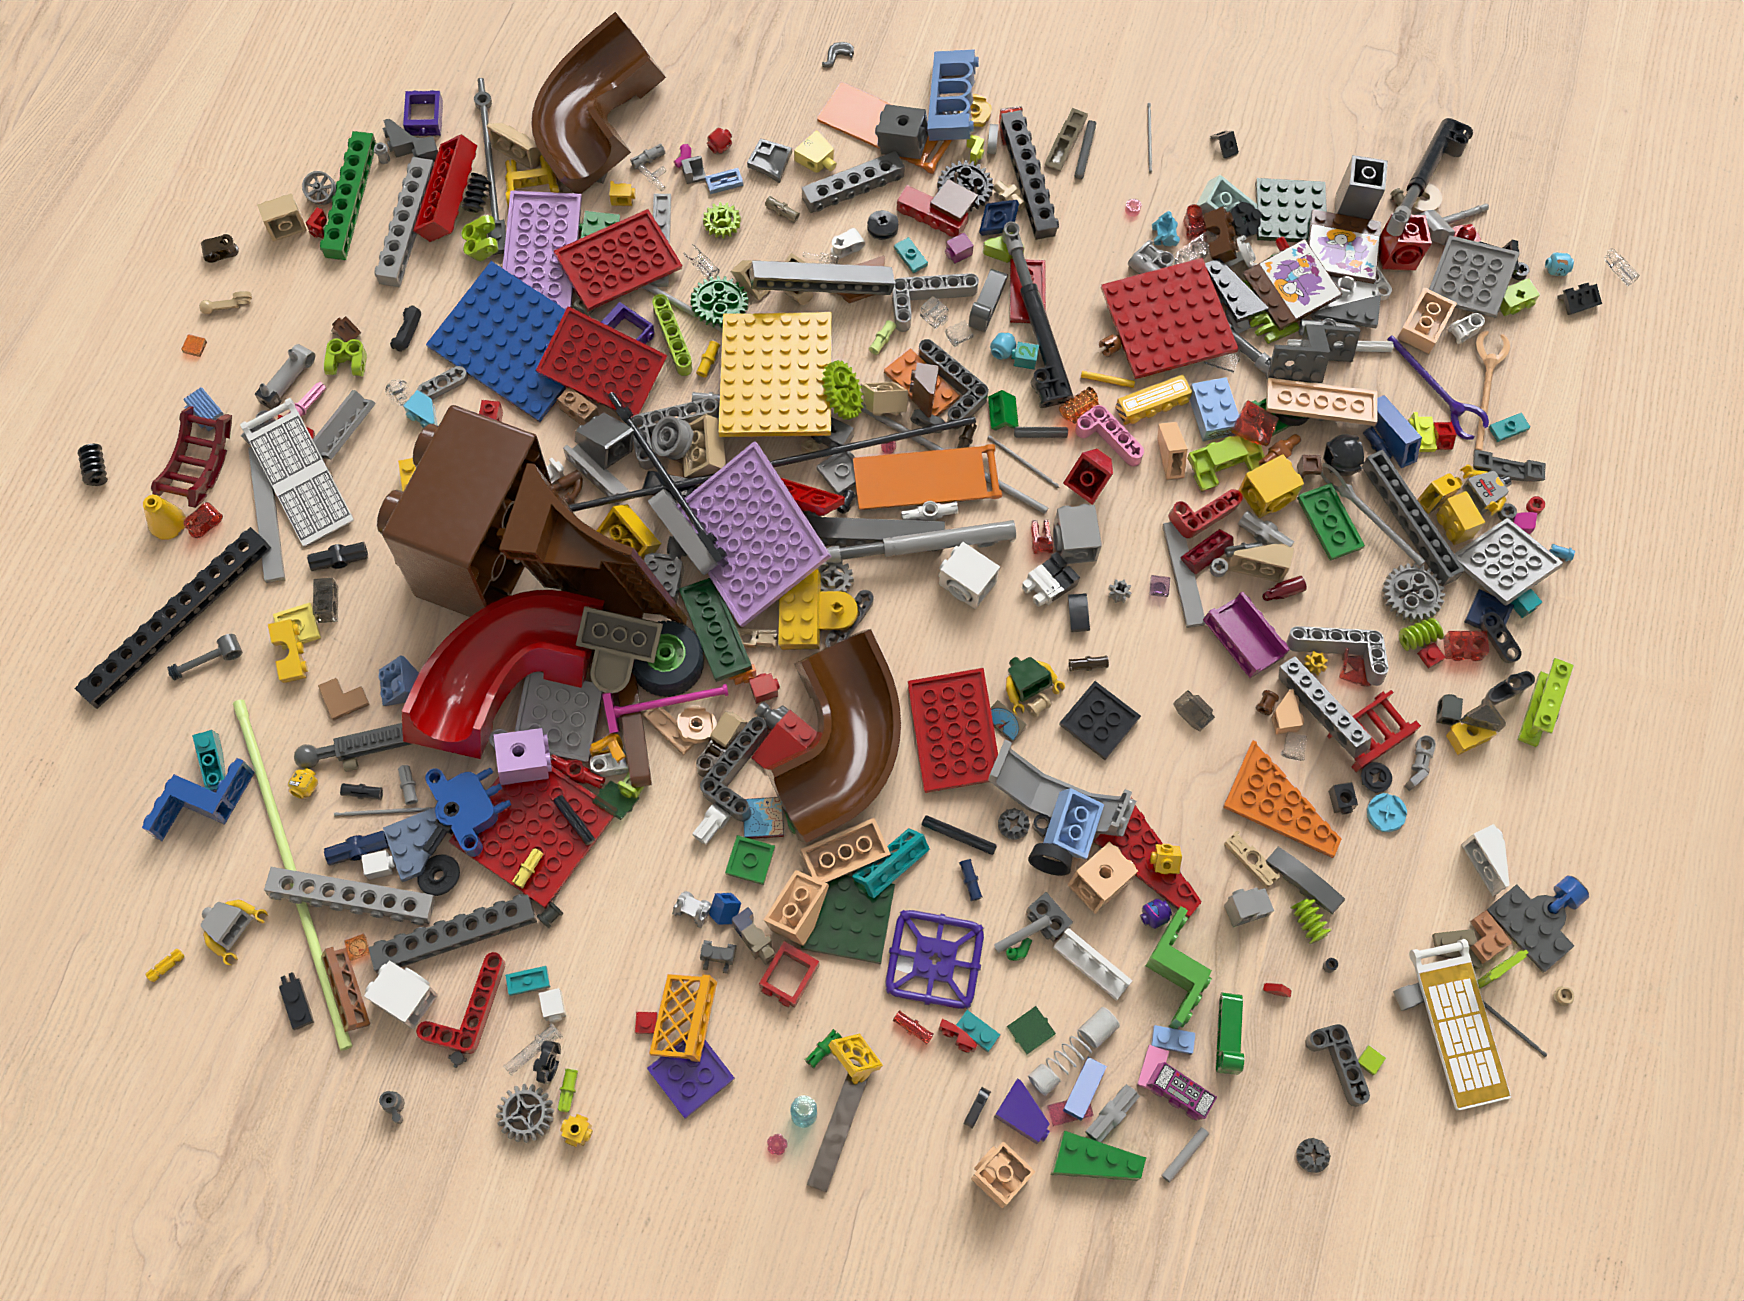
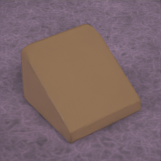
M670 459L666 470L667 473L684 478V465Z

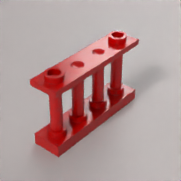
M1392 690L1386 694L1384 691L1374 698V702L1352 716L1364 728L1358 719L1367 714L1385 736V742L1382 744L1376 743L1372 738L1370 752L1366 755L1362 753L1354 759L1356 762L1351 767L1356 773L1410 737L1421 727L1417 720L1411 724L1406 722L1389 702L1388 699L1394 693ZM1382 704L1400 726V731L1396 734L1394 732L1391 733L1373 709ZM1330 733L1327 735L1329 739L1333 737Z

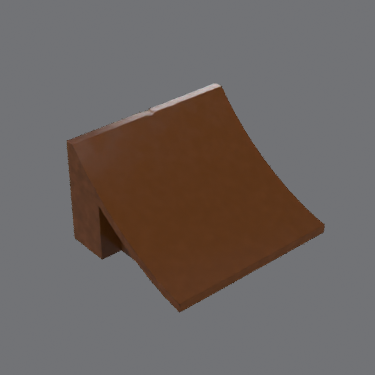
M527 463L506 529L499 528L497 536L502 540L499 550L509 559H519L544 588L561 589L564 592L604 600V610L642 619L644 613L656 614L686 625L687 616L633 547L618 543L604 536L581 521L536 465Z

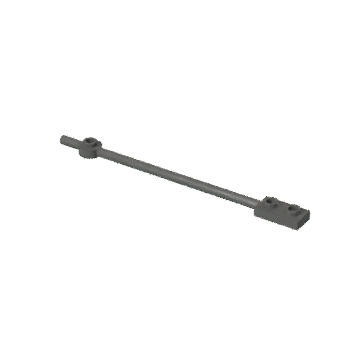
M478 78L479 92L474 96L475 106L481 110L487 177L492 182L491 185H488L490 189L491 215L495 220V229L488 233V238L497 240L499 250L493 254L497 255L504 254L506 226L504 219L499 220L492 148L486 127L489 124L487 109L491 107L492 99L490 94L485 92L484 79Z

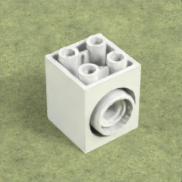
M962 542L959 547H954L949 560L945 559L940 565L939 585L958 600L976 609L997 583L1000 566Z
M389 960L387 964H384L379 969L376 980L369 983L364 996L373 1004L414 1030L438 994L429 986L430 983L407 967L403 970Z

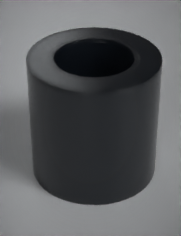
M1328 958L1323 963V969L1328 973L1338 968V961L1335 958Z

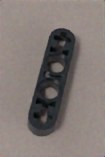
M861 590L856 595L854 600L858 606L860 616L857 617L846 633L840 630H831L825 640L826 648L830 646V641H835L837 635L839 636L837 642L851 636L873 605L874 596L871 591ZM868 596V601H865L861 607L862 597Z

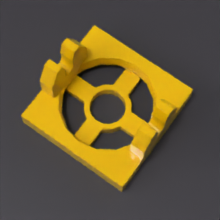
M860 1033L831 1040L828 1045L832 1050L831 1053L838 1058L852 1077L854 1084H857L859 1081L863 1082L872 1072L880 1070L883 1066ZM853 1050L858 1051L861 1057L856 1056ZM850 1059L858 1061L862 1067L855 1066Z

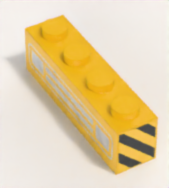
M1180 375L1118 398L1115 408L1124 425L1129 423L1135 424L1142 418H1151L1161 411L1167 412L1177 405L1183 406L1187 404L1191 398L1192 390L1185 377Z

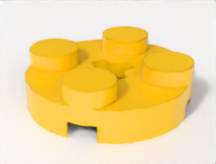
M973 94V103L970 108L971 110L976 108L978 112L971 111V121H974V126L983 127L991 117L992 107L984 96Z

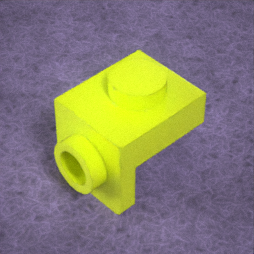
M971 135L970 139H967L966 147L972 149L970 152V164L974 161V165H976L978 160H981L984 155V139Z

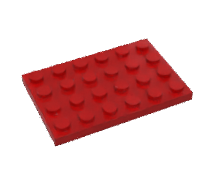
M649 209L554 250V256L587 311H591L681 270L683 266Z
M568 306L536 372L616 411L615 406L608 397L609 393L614 392L624 407L628 406L633 414L637 415L640 413L668 355Z
M984 667L908 681L925 793L990 782L988 779L997 759L998 749Z

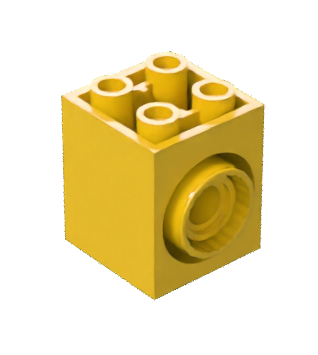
M1281 455L1246 473L1239 491L1258 518H1262L1269 513L1281 510L1290 502L1296 500L1304 483L1302 477L1293 469L1291 461L1286 459L1284 455Z

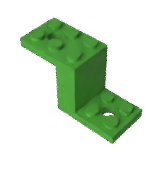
M1182 906L1174 914L1145 965L1187 991L1186 996L1169 1024V1027L1173 1029H1178L1180 1026L1183 1028L1188 1023L1193 1014L1190 1010H1193L1202 998V995L1199 993H1202L1212 980L1209 977L1212 970L1172 947L1178 937V934L1175 932L1179 933L1188 919L1185 916L1188 910Z

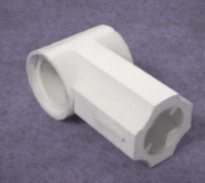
M715 803L712 804L705 813L703 821L692 835L699 842L707 845L718 829H722L726 825L731 815Z

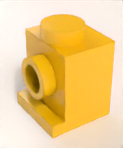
M610 181L609 196L611 206H632V200L636 199V189L632 188L631 184H614V181Z

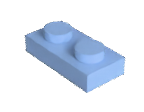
M1157 1025L1153 1026L1152 1046L1180 1053L1193 1054L1194 1032Z

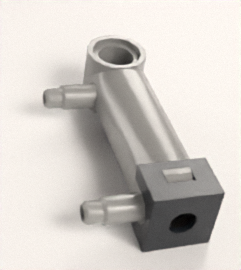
M296 344L292 349H289V358L267 385L261 383L259 385L260 388L255 392L259 403L271 410L279 406L282 402L280 399L304 368H309L314 363L316 357L314 352L300 344Z

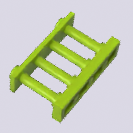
M1554 658L1549 674L1542 671L1538 674L1517 740L1537 747L1543 731L1550 734L1553 732L1574 666L1573 664Z

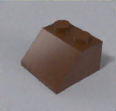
M917 363L916 370L912 369L909 392L913 393L912 401L927 417L931 418L939 366Z

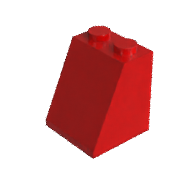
M1097 448L1082 452L1063 484L1094 505L1113 475L1112 459Z

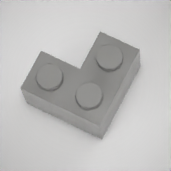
M1253 888L1244 891V889L1232 892L1233 895L1228 897L1229 900L1224 904L1233 927L1269 916L1274 912L1265 888L1261 890Z

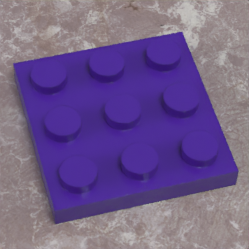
M683 1040L674 1047L677 1052H685V1041ZM706 1040L704 1041L700 1062L684 1058L661 1056L647 1068L685 1119L735 1079Z

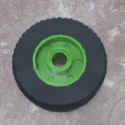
M670 620L658 621L663 623L655 662L651 663L634 659L632 672L639 686L650 692V694L660 697L680 695L691 689L701 677L704 668L702 646L694 631L686 625Z

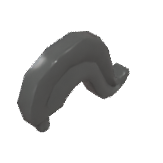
M847 42L834 43L829 47L827 62H822V66L826 68L832 67L836 56L840 54L849 55L850 58H853L854 47Z

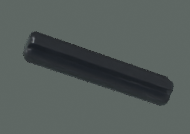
M563 795L557 796L553 801L587 846L595 841L594 836Z

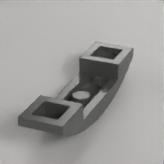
M1474 450L1473 467L1477 470L1495 471L1500 478L1509 476L1511 480L1516 481L1545 480L1546 463L1527 460L1523 463L1493 457L1492 452Z

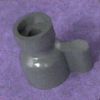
M762 702L755 710V714L758 717L764 718L766 725L773 729L789 709L782 705L777 709L771 710L767 703Z
M394 1091L382 1093L379 1103L383 1110L393 1115L392 1120L395 1123L401 1124L403 1117L400 1112L405 1105L403 1096Z

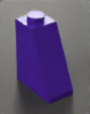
M1017 1078L994 1117L1033 1143L1038 1144L1040 1140L1044 1142L1050 1133L1047 1129L1050 1123L1023 1082Z

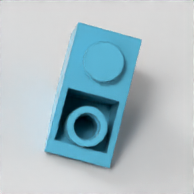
M416 390L403 405L406 416L412 421H418L423 428L428 424L437 425L436 410L432 399Z

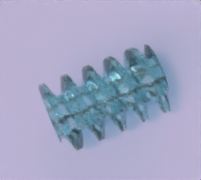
M803 1095L795 1098L790 1108L793 1123L798 1127L806 1128L813 1125L816 1121L817 1105L811 1097ZM801 1109H803L804 1111L807 1110V1111H808V1114L805 1115L804 1113H802V1114L800 1115V1110H801Z

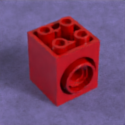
M1391 214L1380 234L1379 256L1382 269L1416 271L1432 244L1426 215H1411L1400 236H1393L1386 230L1393 215Z

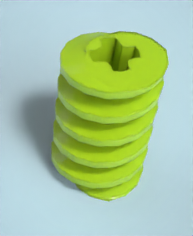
M1434 618L1423 620L1399 631L1400 643L1406 651H1409V646L1412 650H1415L1417 646L1423 647L1424 643L1426 645L1430 644V640L1436 642L1437 638L1439 640L1444 638L1442 627Z
M1306 899L1290 907L1291 909H1297L1294 912L1295 917L1301 916L1297 922L1299 924L1305 923L1301 928L1302 931H1309L1305 937L1313 938L1309 944L1325 938L1331 931V928H1323L1327 921L1320 922L1324 915L1316 914L1319 906L1312 907L1315 899Z

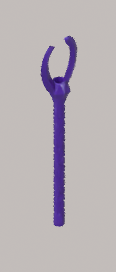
M1393 335L1387 339L1393 342L1395 349L1447 402L1451 411V422L1459 437L1466 440H1473L1475 437L1465 433L1459 424L1458 417L1465 411L1477 414L1483 421V427H1488L1489 419L1484 410L1475 405L1455 401Z

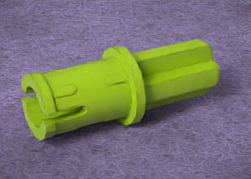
M565 1069L563 1084L559 1088L561 1093L557 1108L561 1112L570 1111L573 1093H576L574 1088L578 1074L577 1070Z

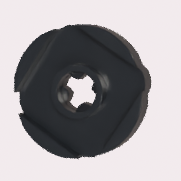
M1240 202L1230 209L1229 212L1233 217L1231 225L1235 230L1236 236L1244 235L1248 238L1258 232L1262 216L1259 209L1246 202ZM1242 217L1246 219L1247 223L1244 224Z
M546 1040L542 1043L540 1058H537L533 1065V1071L537 1072L536 1081L539 1083L548 1084L547 1081L551 1082L559 1065L556 1055H561L560 1043Z

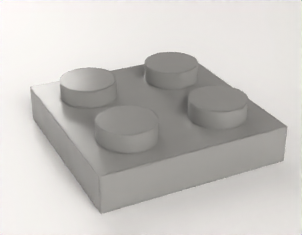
M850 451L834 454L817 465V470L837 495H841L846 489L856 485L853 458L855 456Z

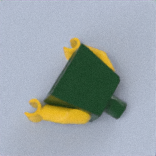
M1018 657L1010 660L1009 665L1011 667L1008 669L1009 676L1006 678V692L1010 703L1014 705L1012 712L1016 716L1015 708H1021L1022 714L1025 710L1024 706L1019 704V700L1023 702L1052 686L1054 694L1060 693L1056 686H1060L1062 690L1065 689V683L1057 680V675L1048 663L1036 661L1032 657L1022 661Z

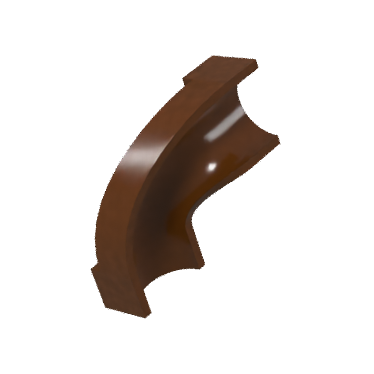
M871 629L860 631L794 663L807 693L813 699L818 717L817 734L813 742L805 750L799 751L764 769L798 840L804 843H808L845 824L865 810L887 783L898 755L901 736V712L898 693L889 666Z

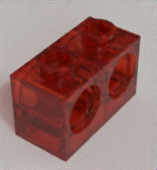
M1448 631L1443 638L1445 659H1452L1453 661L1464 659L1481 661L1489 653L1487 631Z

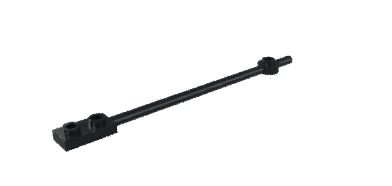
M614 392L609 393L608 397L615 406L617 414L628 426L634 429V437L697 530V535L715 562L725 567L729 564L726 559L727 553L722 547H718L716 544L718 540L714 534L706 532L633 422L632 416L634 414L628 406L624 407Z

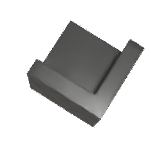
M701 156L681 160L682 171L687 184L705 180L706 174Z

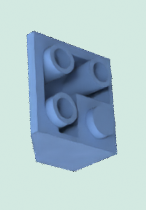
M400 655L379 669L378 677L383 706L405 703L419 675V672L404 656Z

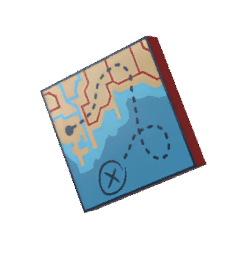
M779 798L746 799L751 809V817L747 821H743L744 837L750 839L784 837L783 807Z

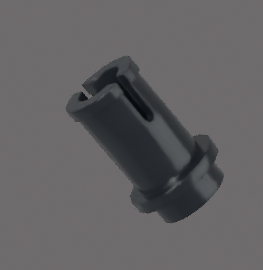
M846 489L843 494L845 504L836 509L842 514L850 510L849 506L856 497V494L849 489Z

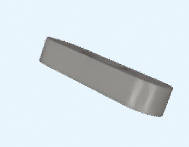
M456 366L420 384L417 390L425 394L424 390L429 391L425 395L433 400L464 384L468 379L465 368ZM442 380L447 381V385H446V386H444V387H439V386H438V383H439L440 381H442Z

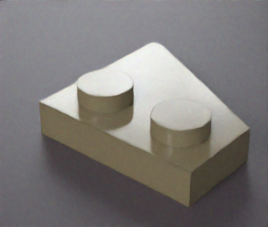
M1474 929L1441 932L1432 935L1435 947L1457 943L1458 940L1462 939L1467 940L1472 965L1475 969L1483 967L1481 961L1470 948L1477 942ZM1459 951L1439 955L1451 959L1462 957Z

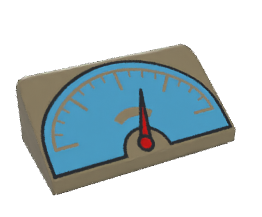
M999 700L991 707L994 727L1014 742L1026 729L1027 724Z

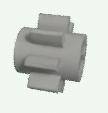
M1115 579L1114 585H1109L1108 590L1111 592L1108 597H1112L1115 603L1117 601L1125 603L1126 597L1130 598L1132 594L1129 591L1131 585H1127L1125 579L1122 581Z

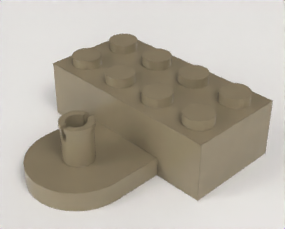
M585 606L576 646L595 650L590 672L591 680L595 687L605 693L619 692L625 688L630 680L634 659L654 663L663 623Z

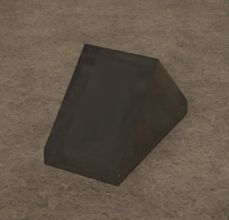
M1490 700L1467 712L1460 722L1500 732L1506 726L1505 720Z

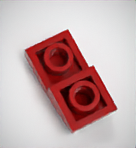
M945 1019L941 1020L938 1030L942 1031V1035L949 1038L956 1036L955 1045L959 1046V1050L970 1053V1051L975 1052L977 1044L965 1031Z

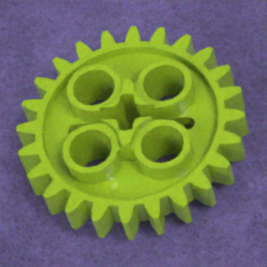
M837 360L827 364L824 367L825 371L822 372L825 376L822 378L823 382H825L822 387L826 390L824 394L828 397L826 401H830V408H834V414L838 413V417H842L843 420L858 417L862 413L863 405L861 403L864 400L861 396L864 394L860 392L862 386L858 384L860 380L855 378L856 372L852 373V367L848 368V363L844 364L843 361Z

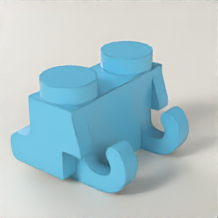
M1167 211L1152 224V229L1157 231L1158 234L1154 238L1155 245H1161L1162 240L1164 246L1171 247L1172 245H1178L1180 238L1176 232L1178 223L1172 217V213Z

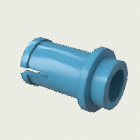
M1555 544L1551 545L1552 549L1549 551L1553 555L1565 559L1566 562L1573 560L1575 550H1572L1571 547L1565 548Z

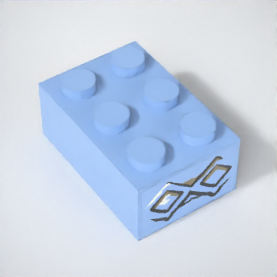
M1227 377L1192 383L1190 387L1192 390L1190 403L1202 441L1238 435L1242 423Z

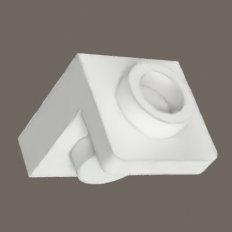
M550 458V464L546 467L553 486L558 483V479L564 476L563 471L565 469L559 461L555 462L553 458Z

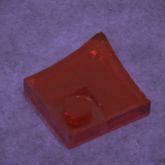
M1247 400L1231 432L1248 441L1268 446L1279 418Z

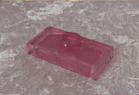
M1067 1100L1047 1106L1053 1127L1078 1120L1063 1112ZM1089 1104L1083 1119L1094 1116L1091 1104Z

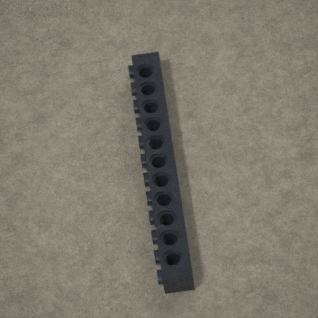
M251 527L243 531L237 540L229 544L225 551L215 557L204 570L199 571L190 583L185 584L182 590L177 595L171 597L165 606L157 610L146 623L140 625L131 637L126 638L117 650L112 651L105 661L93 669V672L80 680L74 689L92 706L98 709L271 549L270 545ZM188 600H191L189 604L185 605ZM147 640V642L141 646L142 642Z

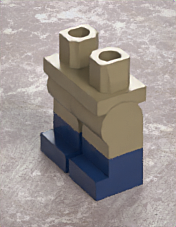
M747 907L732 918L733 928L752 951L755 960L760 957L763 963L767 965L775 957V952L772 949V940L769 936L765 937L764 932L754 925L753 912Z

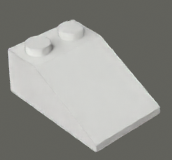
M1494 824L1474 833L1461 844L1492 896L1497 895L1510 885L1505 841L1502 832Z

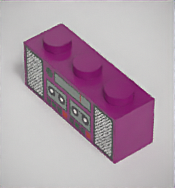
M1165 1062L1158 1063L1146 1084L1152 1088L1150 1091L1159 1097L1164 1096L1169 1100L1168 1103L1177 1109L1182 1108L1186 1111L1188 1117L1196 1121L1197 1119H1206L1217 1099V1096Z

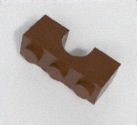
M1224 207L1205 213L1206 229L1212 237L1219 235L1216 240L1208 243L1212 260L1220 258L1226 263L1237 259L1236 251H1238V246L1234 240V236H1236L1235 230L1231 225V222H1233L1232 214L1227 212Z

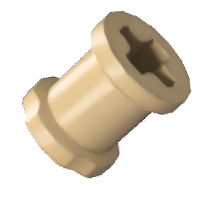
M1040 693L1033 702L1026 704L1027 711L1034 718H1037L1044 709L1051 707L1050 700L1043 693Z

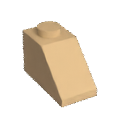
M742 260L730 272L741 287L744 286L747 292L757 300H761L770 290L751 289L749 271L752 261Z

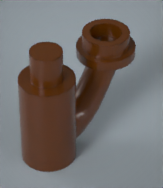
M578 469L558 479V483L554 484L553 488L556 491L561 489L565 491L575 485L572 493L568 492L564 496L566 503L572 505L575 504L574 501L582 489L583 478Z

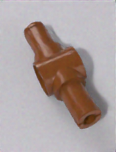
M1293 434L1286 440L1281 439L1268 448V454L1259 461V466L1281 455H1284L1287 459L1292 455V449L1301 442L1300 436Z

